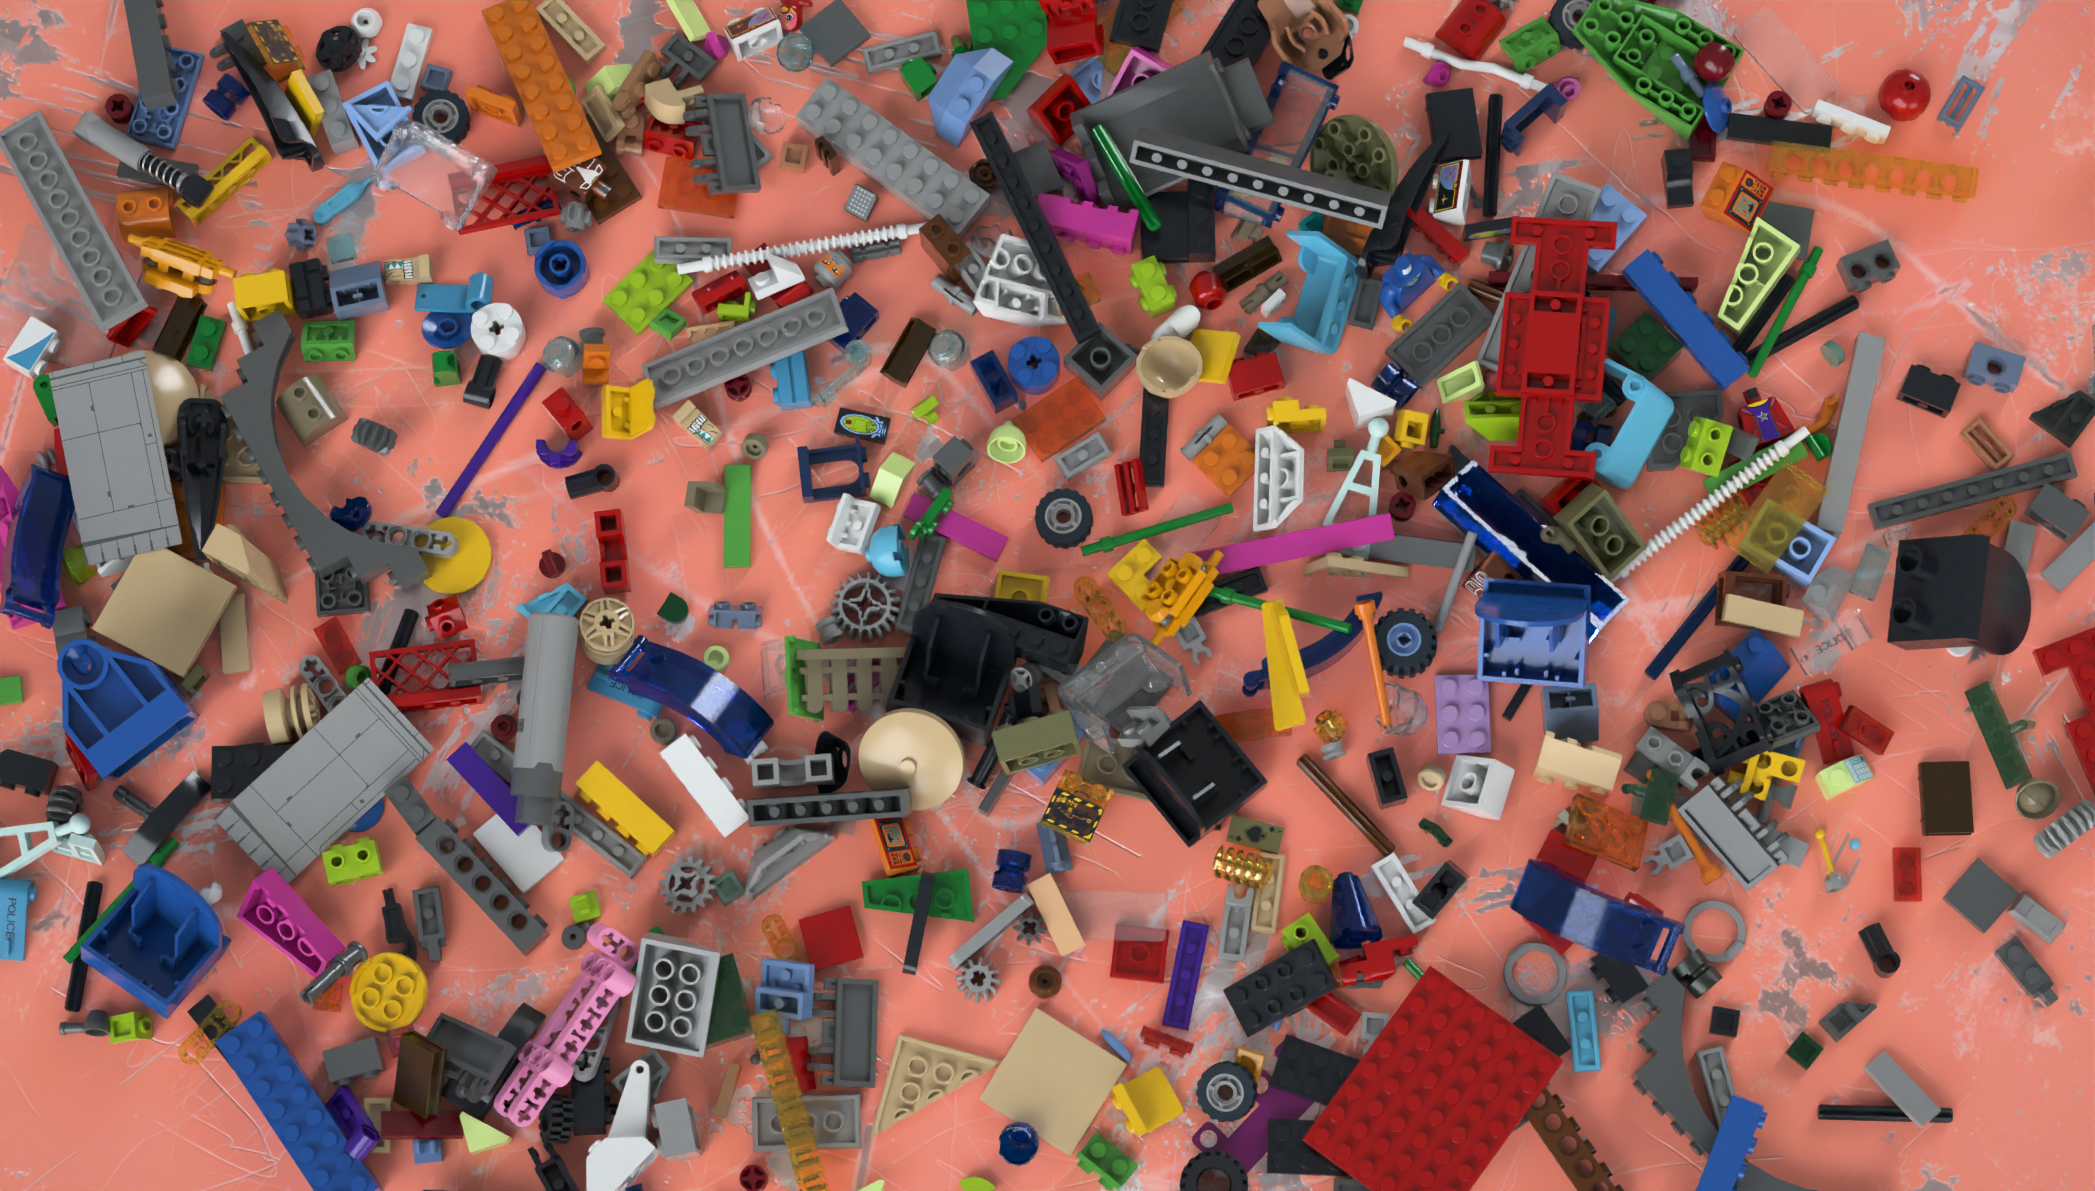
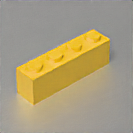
M596 760L575 783L580 789L577 794L588 804L593 801L599 806L596 811L607 821L612 818L618 824L616 830L626 839L629 836L633 837L638 842L635 847L645 856L650 853L656 858L677 835L665 821L599 761Z

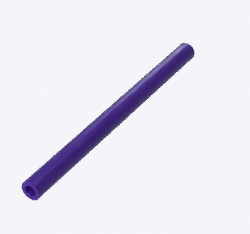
M535 363L435 513L442 518L449 516L547 369L543 365Z

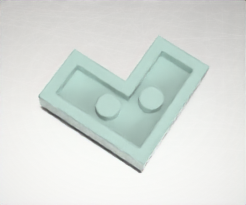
M88 833L63 835V843L52 849V852L103 865L106 854L96 840V837Z

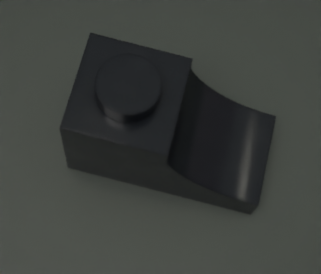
M1690 148L1664 150L1661 158L1667 209L1693 207V166Z
M1039 685L1030 686L1025 691L1008 695L1009 703H1004L1006 711L1020 718L1016 725L1023 723V720L1029 717H1043Z
M1449 859L1412 903L1433 920L1470 876Z

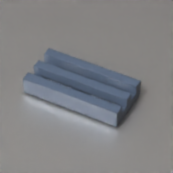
M1963 75L1936 120L1944 121L1945 125L1948 127L1952 126L1955 128V131L1959 132L1985 87ZM1963 84L1969 85L1951 116L1945 115ZM1972 89L1978 90L1960 121L1954 120Z

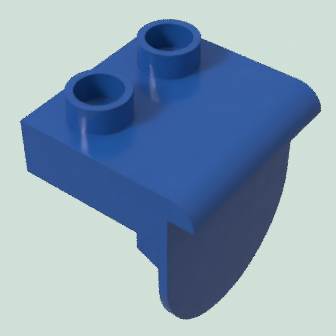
M1483 578V593L1475 603L1474 610L1475 614L1479 616L1477 680L1584 688L1588 680L1591 585Z
M142 863L133 872V888L81 945V960L168 1019L225 953L231 943V939L223 934L221 922L211 906L190 885L164 868L149 863Z

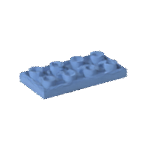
M172 47V50H168L169 57H173L176 71L172 72L173 78L177 79L180 93L176 94L178 104L148 111L139 91L126 135L140 143L176 151L205 56L204 54Z

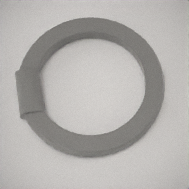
M1709 900L1697 904L1687 913L1682 925V937L1690 953L1698 949L1692 940L1690 932L1693 919L1704 910L1719 909L1729 914L1737 926V939L1722 954H1708L1702 950L1701 952L1708 959L1707 963L1731 961L1745 947L1746 926L1741 914L1733 906L1722 901Z
M1540 942L1521 943L1507 955L1508 958L1503 970L1504 982L1508 991L1518 1001L1532 1006L1545 1005L1555 1000L1562 993L1567 981V968L1562 956H1559L1549 945ZM1529 951H1540L1549 955L1558 968V981L1555 988L1549 994L1542 997H1530L1523 994L1513 981L1512 969L1514 963Z

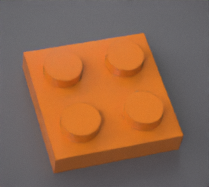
M468 84L465 96L472 111L520 127L523 117L513 97L501 93L499 96L491 93V90L485 86L477 85V87Z
M1228 424L1212 440L1213 443L1210 446L1207 445L1192 460V463L1230 498L1255 473V449Z

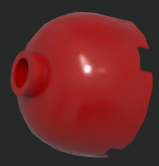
M1908 68L1898 69L1889 74L1882 82L1878 92V101L1881 109L1885 110L1890 115V118L1902 122L1915 120L1919 115L1923 114L1930 103L1931 97L1930 84L1925 76L1916 70Z

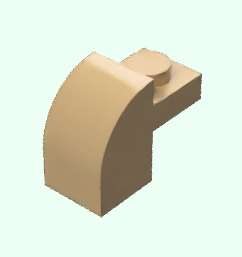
M666 78L645 84L644 103L657 120L667 124H684V112L704 110V108H695L694 97L705 96V91L701 85L677 91L670 79Z

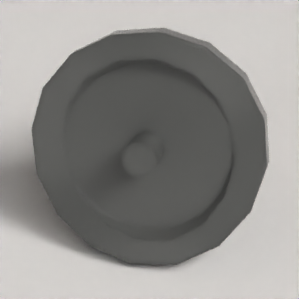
M1505 239L1503 243L1499 244L1487 241L1482 249L1481 262L1496 268V271L1506 272L1513 260V244L1510 243L1509 239Z

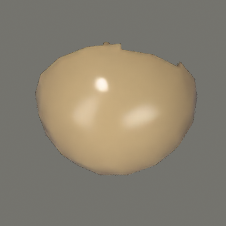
M1162 336L1152 339L1142 347L1136 359V372L1142 386L1151 394L1166 399L1175 398L1188 392L1196 385L1202 374L1203 360L1199 350L1190 341L1178 336Z

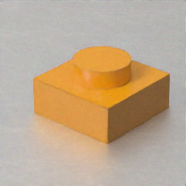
M1387 434L1380 439L1376 453L1381 455L1380 467L1382 469L1402 452V449Z
M1240 1047L1235 1062L1240 1063L1243 1067L1246 1066L1249 1069L1248 1071L1251 1074L1253 1073L1255 1082H1258L1266 1055Z

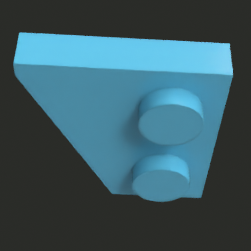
M569 583L557 587L552 592H546L537 596L536 599L517 605L515 609L528 620L529 615L536 612L557 613L576 617L589 600Z

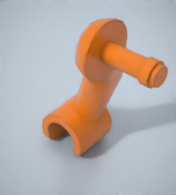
M1839 394L1824 399L1819 419L1806 427L1810 434L1813 435L1829 425L1838 407L1837 401L1841 398ZM1801 423L1796 427L1795 431L1799 430L1801 427L1805 425Z

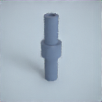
M1676 53L1670 60L1681 73L1680 78L1685 85H1689L1700 100L1703 99L1705 88L1697 79L1698 74L1692 67H1688L1679 53Z

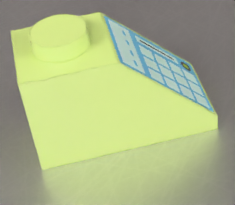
M1862 754L1838 762L1818 772L1814 777L1826 801L1874 778Z

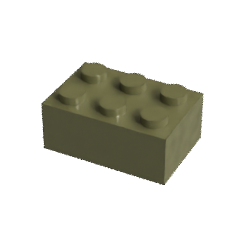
M1593 483L1588 485L1553 517L1558 526L1562 527L1578 544L1576 550L1592 572L1608 582L1647 548L1644 541L1607 490Z
M1056 709L1049 712V716L1042 718L1037 716L1024 719L1021 724L1014 726L1012 724H1004L999 726L997 731L991 732L999 763L1006 775L1083 754L1076 724L1069 710Z

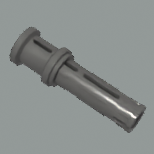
M351 941L342 954L334 956L332 964L300 991L301 1000L304 1003L307 1002V1005H312L342 976H349L357 964L365 962L368 959V952L362 944L357 941Z

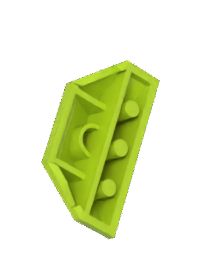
M1486 391L1474 396L1472 399L1464 400L1465 423L1489 441H1516L1518 438L1521 398L1496 396L1495 391Z

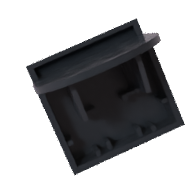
M1978 534L1899 540L1887 637L1888 643L1904 650L1975 647L1992 655H2006L2019 647L2024 640L2030 623L2031 594L2024 570L2012 554L1990 544L1989 536Z
M933 601L923 604L915 612L912 634L887 700L886 713L901 708H916L928 711L946 721L960 739L987 747L1010 683V673L1015 668L1017 657H1015L1016 639L1013 633L993 615L967 604L953 601Z
M1201 700L1169 724L1170 727L1150 747H1141L1138 744L1134 746L1133 757L1121 765L1188 848L1198 843L1268 785L1266 778Z

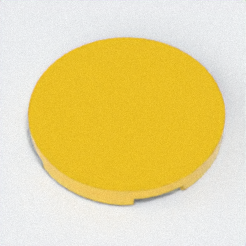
M447 517L439 519L425 528L449 532L460 544L458 553L451 558L420 555L431 576L422 581L428 588L443 595H461L484 581L492 564V548L487 536L478 525L464 518ZM420 536L416 541V546L419 548L424 547L428 542V536ZM435 540V544L440 545L444 550L446 546H451L449 541L446 544H441Z
M386 952L368 958L356 969L350 983L349 994H351V1003L355 1016L367 1028L382 1033L399 1032L413 1025L423 1013L428 999V983L421 967L413 959L400 953Z

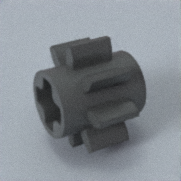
M1030 912L1029 918L1026 919L1019 916L1020 926H1013V930L1020 931V935L1017 936L1016 940L1018 942L1022 939L1026 940L1027 947H1030L1031 941L1035 940L1040 944V933H1047V929L1040 928L1039 926L1043 923V918L1033 919L1032 912ZM1028 924L1030 927L1035 925V934L1027 933L1025 935V925Z

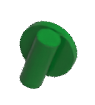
M959 35L951 37L954 49L952 58L955 54L973 51L971 40H964L962 42Z
M1817 433L1814 435L1810 434L1804 438V442L1818 462L1830 456L1832 443L1827 435Z

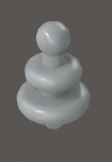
M47 449L45 456L40 451L36 452L38 461L33 463L35 468L41 466L44 471H49V462L56 464L55 451Z

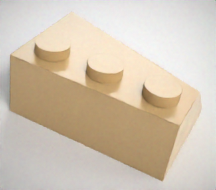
M217 523L201 551L218 569L286 604L288 597L279 565L246 540L247 537L242 535L239 529L230 524L224 527Z
M1546 730L1538 747L1532 776L1538 777L1537 781L1546 784H1553V781L1563 783V787L1570 790L1587 789L1594 796L1605 797V794L1610 795L1613 791L1623 755L1593 745H1587L1586 748L1580 747L1581 744L1577 740L1569 737L1558 740L1554 738L1555 733Z

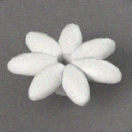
M368 38L362 41L361 53L356 63L359 62L362 70L365 69L366 61L376 62V59L370 54L376 52L378 48L376 46L368 47Z

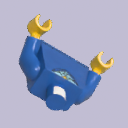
M1407 252L1402 257L1397 258L1395 264L1382 276V290L1379 300L1389 318H1393L1392 329L1404 334L1402 330L1403 325L1408 328L1412 327L1411 320L1401 317L1400 314L1433 285L1437 278L1439 286L1447 292H1450L1447 288L1450 281L1456 285L1458 284V280L1450 274L1444 273L1445 270L1430 255L1417 254L1414 256L1411 252Z

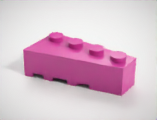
M1039 193L1037 200L1054 235L1060 236V239L1070 243H1074L1075 240L1080 241L1093 249L1107 248L1116 255L1132 254L1139 229V210L1130 209V213H1123L1119 210L1118 206L1108 205V208L1100 209L1094 202L1082 201L1078 205L1074 204V200L1071 198Z
M270 867L252 881L236 917L317 978L332 964L334 956L345 951L344 945L273 867Z

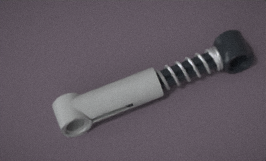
M89 110L85 111L72 129V132L87 144L95 145L133 169L149 173L152 177H156L157 180L170 185L172 189H176L179 192L178 195L197 209L201 208L214 190V186L195 173L192 175L180 173V169H174L172 164L167 165L165 160L161 162L158 156L154 157L153 150L110 126Z

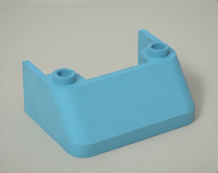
M1287 230L1286 236L1301 246L1297 261L1300 268L1307 273L1293 318L1281 317L1278 322L1259 321L1257 326L1282 343L1320 354H1334L1339 347L1359 278L1355 274L1358 259L1319 231Z
M1607 358L1605 361L1607 373L1624 381L1622 384L1623 394L1626 398L1635 402L1611 447L1600 442H1594L1588 445L1584 451L1597 453L1596 478L1617 489L1625 490L1630 488L1638 478L1674 414V404L1669 396L1645 377Z

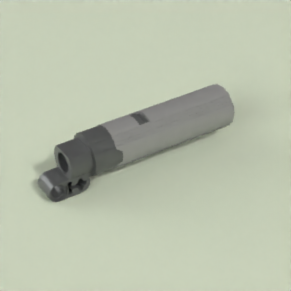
M536 612L529 615L510 795L517 797L515 823L543 826L541 843L546 851L552 853L567 850L572 842L574 809L570 803L560 801L579 620L570 615ZM555 811L563 812V817L555 815ZM553 825L563 826L562 828L553 829ZM554 833L561 837L559 847H555L552 843Z

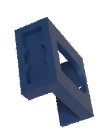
M1551 83L1545 86L1504 123L1501 144L1507 152H1513L1517 157L1521 155L1525 137L1521 132L1543 113L1554 124L1563 118L1568 100Z
M859 439L855 440L856 444L812 450H808V446L797 447L804 504L839 500L843 493L850 494L854 498L867 496L866 488H871L869 472H864L863 463L868 462L866 447H861ZM852 461L859 467V477L852 484L813 489L811 465Z

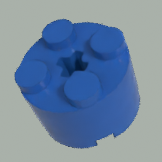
M549 241L542 245L535 255V274L542 288L550 295L560 299H567L579 293L586 285L590 276L588 263L582 250L572 241ZM560 266H561L562 268H565L563 271H562V270H557L558 267H560Z
M1027 337L1011 347L1008 356V371L1011 382L1016 388L1030 395L1046 393L1054 386L1060 376V357L1056 347L1050 340L1044 337ZM1031 363H1036L1038 368L1033 369Z

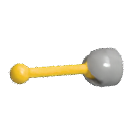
M1817 829L1815 837L1819 839L1829 871L1824 879L1826 892L1834 893L1844 890L1848 886L1844 876L1833 869L1824 840L1825 831Z

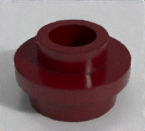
M502 714L492 721L491 732L498 740L508 741L517 733V722L510 715ZM502 723L509 725L506 731H500L499 727Z

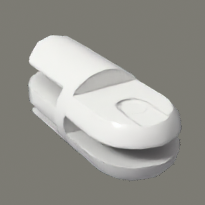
M1186 305L1177 309L1153 332L1151 340L1162 336H1178L1184 339L1199 324L1200 312L1198 308L1193 305Z

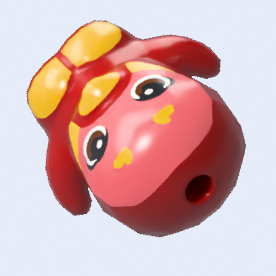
M781 0L782 5L779 8L777 18L782 30L786 32L798 31L799 27L803 24V6L812 7V1Z

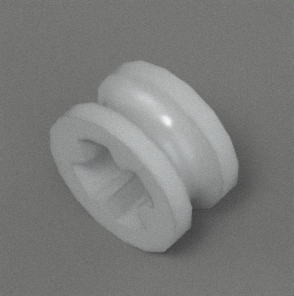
M1343 741L1332 742L1320 747L1321 752L1325 753L1323 760L1330 761L1345 756L1346 751L1342 750Z

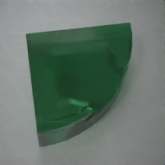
M1424 817L1419 822V828L1424 833L1431 834L1441 846L1448 848L1453 842L1439 825Z

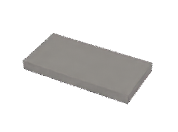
M860 1094L752 1097L753 1152L862 1149Z

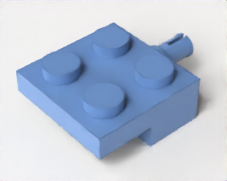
M768 957L762 959L761 985L756 987L754 1013L779 1017V1034H790V1019L805 1020L812 1017L815 964Z

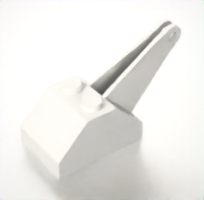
M637 1060L631 1065L608 1138H605L603 1141L597 1140L588 1150L590 1154L586 1158L587 1191H626L659 1156L658 1149L648 1140L651 1069L643 1060ZM643 1067L644 1071L640 1074L637 1073L638 1068Z

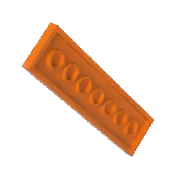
M506 0L481 10L484 21L553 173L601 155L598 142L533 1Z

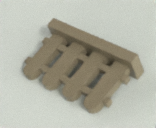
M905 647L796 649V660H804V667H800V674H805V695H800V701H805V707L810 713L820 712L823 708V701H830L833 711L844 712L848 707V700H855L856 708L859 711L866 712L872 708L873 699H880L881 708L886 710L887 700L900 665H897L896 658H903ZM872 658H879V665L872 666ZM847 659H854V666H847ZM822 660H829V667H822ZM872 672H879L880 692L877 693L872 691ZM830 673V694H823L822 674ZM847 673H854L855 693H848Z

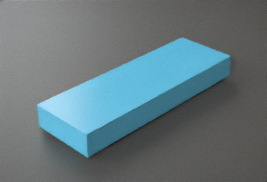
M1593 989L1566 991L1573 1073L1601 1071Z

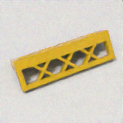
M251 136L204 177L209 183H218L214 186V190L200 209L193 206L186 209L184 205L187 202L182 198L175 205L197 227L269 164L273 158L268 150ZM253 145L256 149L244 159L245 151ZM237 165L225 176V169L228 166Z

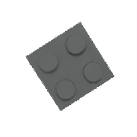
M1099 322L1098 324L1102 332L1081 344L1078 343L1064 357V367L1102 401L1136 367L1137 355Z

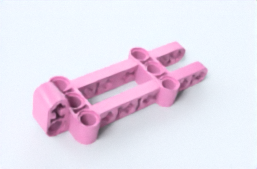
M603 923L593 924L587 932L588 941L600 950L602 954L591 951L584 957L580 965L582 973L534 1041L530 1040L527 1042L518 1056L519 1064L494 1099L495 1110L502 1116L509 1117L511 1122L519 1127L529 1126L540 1113L557 1086L563 1087L569 1082L574 1072L572 1065L617 999L620 996L624 997L629 994L635 986L636 977L629 972L638 960L639 948L621 933ZM602 935L611 939L609 944L604 942V940L601 938ZM626 946V953L620 957L621 949ZM583 987L589 991L586 996L580 992ZM598 997H602L604 1000L602 1005L596 1001ZM575 999L577 1002L581 1004L577 1006L572 1001ZM591 1009L597 1014L594 1016L588 1011ZM567 1010L572 1011L573 1016L571 1018H568L565 1014ZM583 1019L589 1023L587 1027L582 1026L581 1021ZM552 1032L558 1036L556 1040H552L549 1037ZM567 1041L573 1045L571 1050L565 1047ZM521 1077L527 1081L525 1085H521L518 1082ZM536 1087L542 1091L540 1095L535 1094L534 1089ZM511 1089H513L514 1091H516V1092L519 1093V1094L516 1096V1095H514L513 1093H511L510 1091H511ZM527 1099L535 1103L533 1107L526 1103ZM505 1100L510 1101L511 1105L509 1108L503 1105ZM520 1110L526 1113L524 1118L517 1114Z

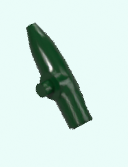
M1435 408L1431 419L1429 432L1430 448H1438L1440 434H1445V429H1440L1441 416L1439 408Z

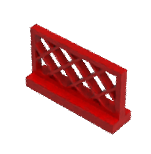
M546 155L448 174L459 235L561 215L557 191L548 187V184L543 190L534 185L538 179L546 178L552 172ZM521 183L524 185V188L516 195L508 190L512 184ZM495 188L499 190L493 200L483 195L487 189ZM530 189L539 194L533 203L523 199ZM472 194L474 197L468 205L459 201L458 195ZM504 194L514 199L508 208L498 204ZM545 197L553 202L554 207L543 210L537 206ZM479 199L489 204L482 213L472 209ZM519 202L529 207L524 214L517 215L512 212ZM493 208L503 212L499 219L491 220L487 217ZM468 213L477 217L473 224L463 226L462 220Z
M474 639L369 652L372 682L379 688L386 679L397 687L391 695L385 696L402 714L483 704L481 686L450 688L448 682L444 688L437 689L430 684L438 673L449 680L448 674L442 668L450 659L455 663L462 662L453 656L459 648L470 647L471 656L466 662L477 661ZM433 651H440L446 655L439 666H436L427 659ZM413 654L420 659L412 670L400 662L405 655ZM386 657L393 664L384 673L376 667V658ZM423 662L434 669V672L427 680H424L415 673ZM396 666H399L408 673L400 684L389 677ZM377 674L381 676L379 681L377 680ZM411 677H414L423 684L416 692H410L403 687Z

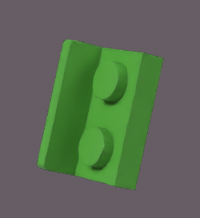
M1543 16L1499 40L1500 48L1512 60L1515 71L1520 74L1532 69L1562 50L1558 33Z
M355 320L303 322L300 345L304 361H355L356 351L354 345L357 328Z
M1097 1132L1076 1155V1159L1079 1160L1077 1166L1089 1175L1092 1171L1100 1177L1098 1182L1108 1191H1112L1113 1188L1119 1191L1138 1168L1135 1162Z

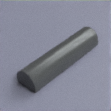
M525 656L448 664L450 688L522 681Z

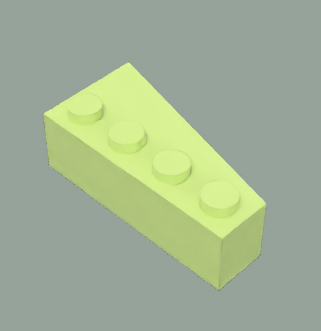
M1759 217L1755 220L1717 315L1718 322L1738 336H1740L1800 253L1799 244Z

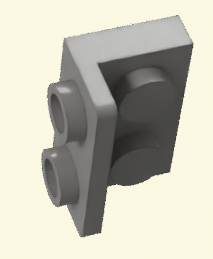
M1129 706L1126 712L1133 721L1123 728V733L1117 740L1122 747H1134L1137 744L1141 747H1150L1170 725L1165 719L1164 712L1156 706Z

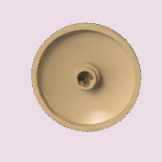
M138 350L122 354L145 352L163 447L165 448L178 442L177 415L179 406L186 399L199 398L198 387L193 376L182 363L161 352Z
M901 708L881 715L867 729L859 748V767L868 787L871 790L910 787L912 810L916 811L930 809L946 801L957 789L965 769L964 749L952 727L937 715L916 708Z

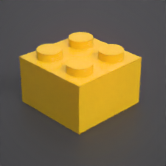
M274 268L266 270L263 274L243 273L240 277L233 278L236 308L247 323L258 321L279 309L284 317L298 315L292 281L284 270L281 271V269Z

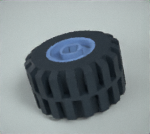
M1398 608L1396 612H1393V610L1388 611L1385 617L1382 615L1378 619L1377 625H1374L1382 671L1386 670L1387 675L1392 677L1393 674L1398 675L1400 679H1404V676L1412 678L1418 672L1422 674L1425 668L1432 664L1437 649V633L1432 627L1433 623L1430 619L1426 620L1423 613L1417 614L1415 609L1409 608V611H1404V608Z

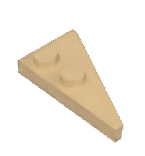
M1327 553L1326 557L1304 565L1305 576H1312L1314 573L1328 570V575L1332 577L1370 578L1372 573L1386 575L1387 578H1409V567L1365 561V558L1361 556L1343 558L1340 553Z

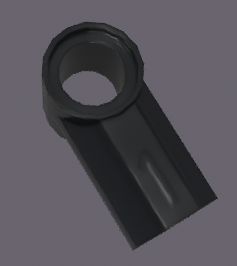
M489 355L480 356L473 379L468 382L465 388L464 403L488 410L491 408L496 394L495 385L503 365L501 360Z
M600 464L592 470L565 477L566 488L571 500L602 491L612 492L616 490L620 483L618 474L608 464ZM611 473L612 477L609 482L600 483L603 474Z
M1879 922L1865 927L1858 932V935L1873 963L1874 972L1881 978L1892 977L1900 967L1901 960L1899 955L1894 952ZM1882 958L1890 959L1894 965L1893 969L1886 970L1882 968L1880 960Z

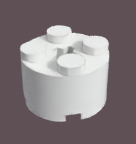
M488 304L472 316L471 336L483 355L507 361L519 354L526 342L527 333L519 314L509 304ZM501 329V334L496 335V331Z

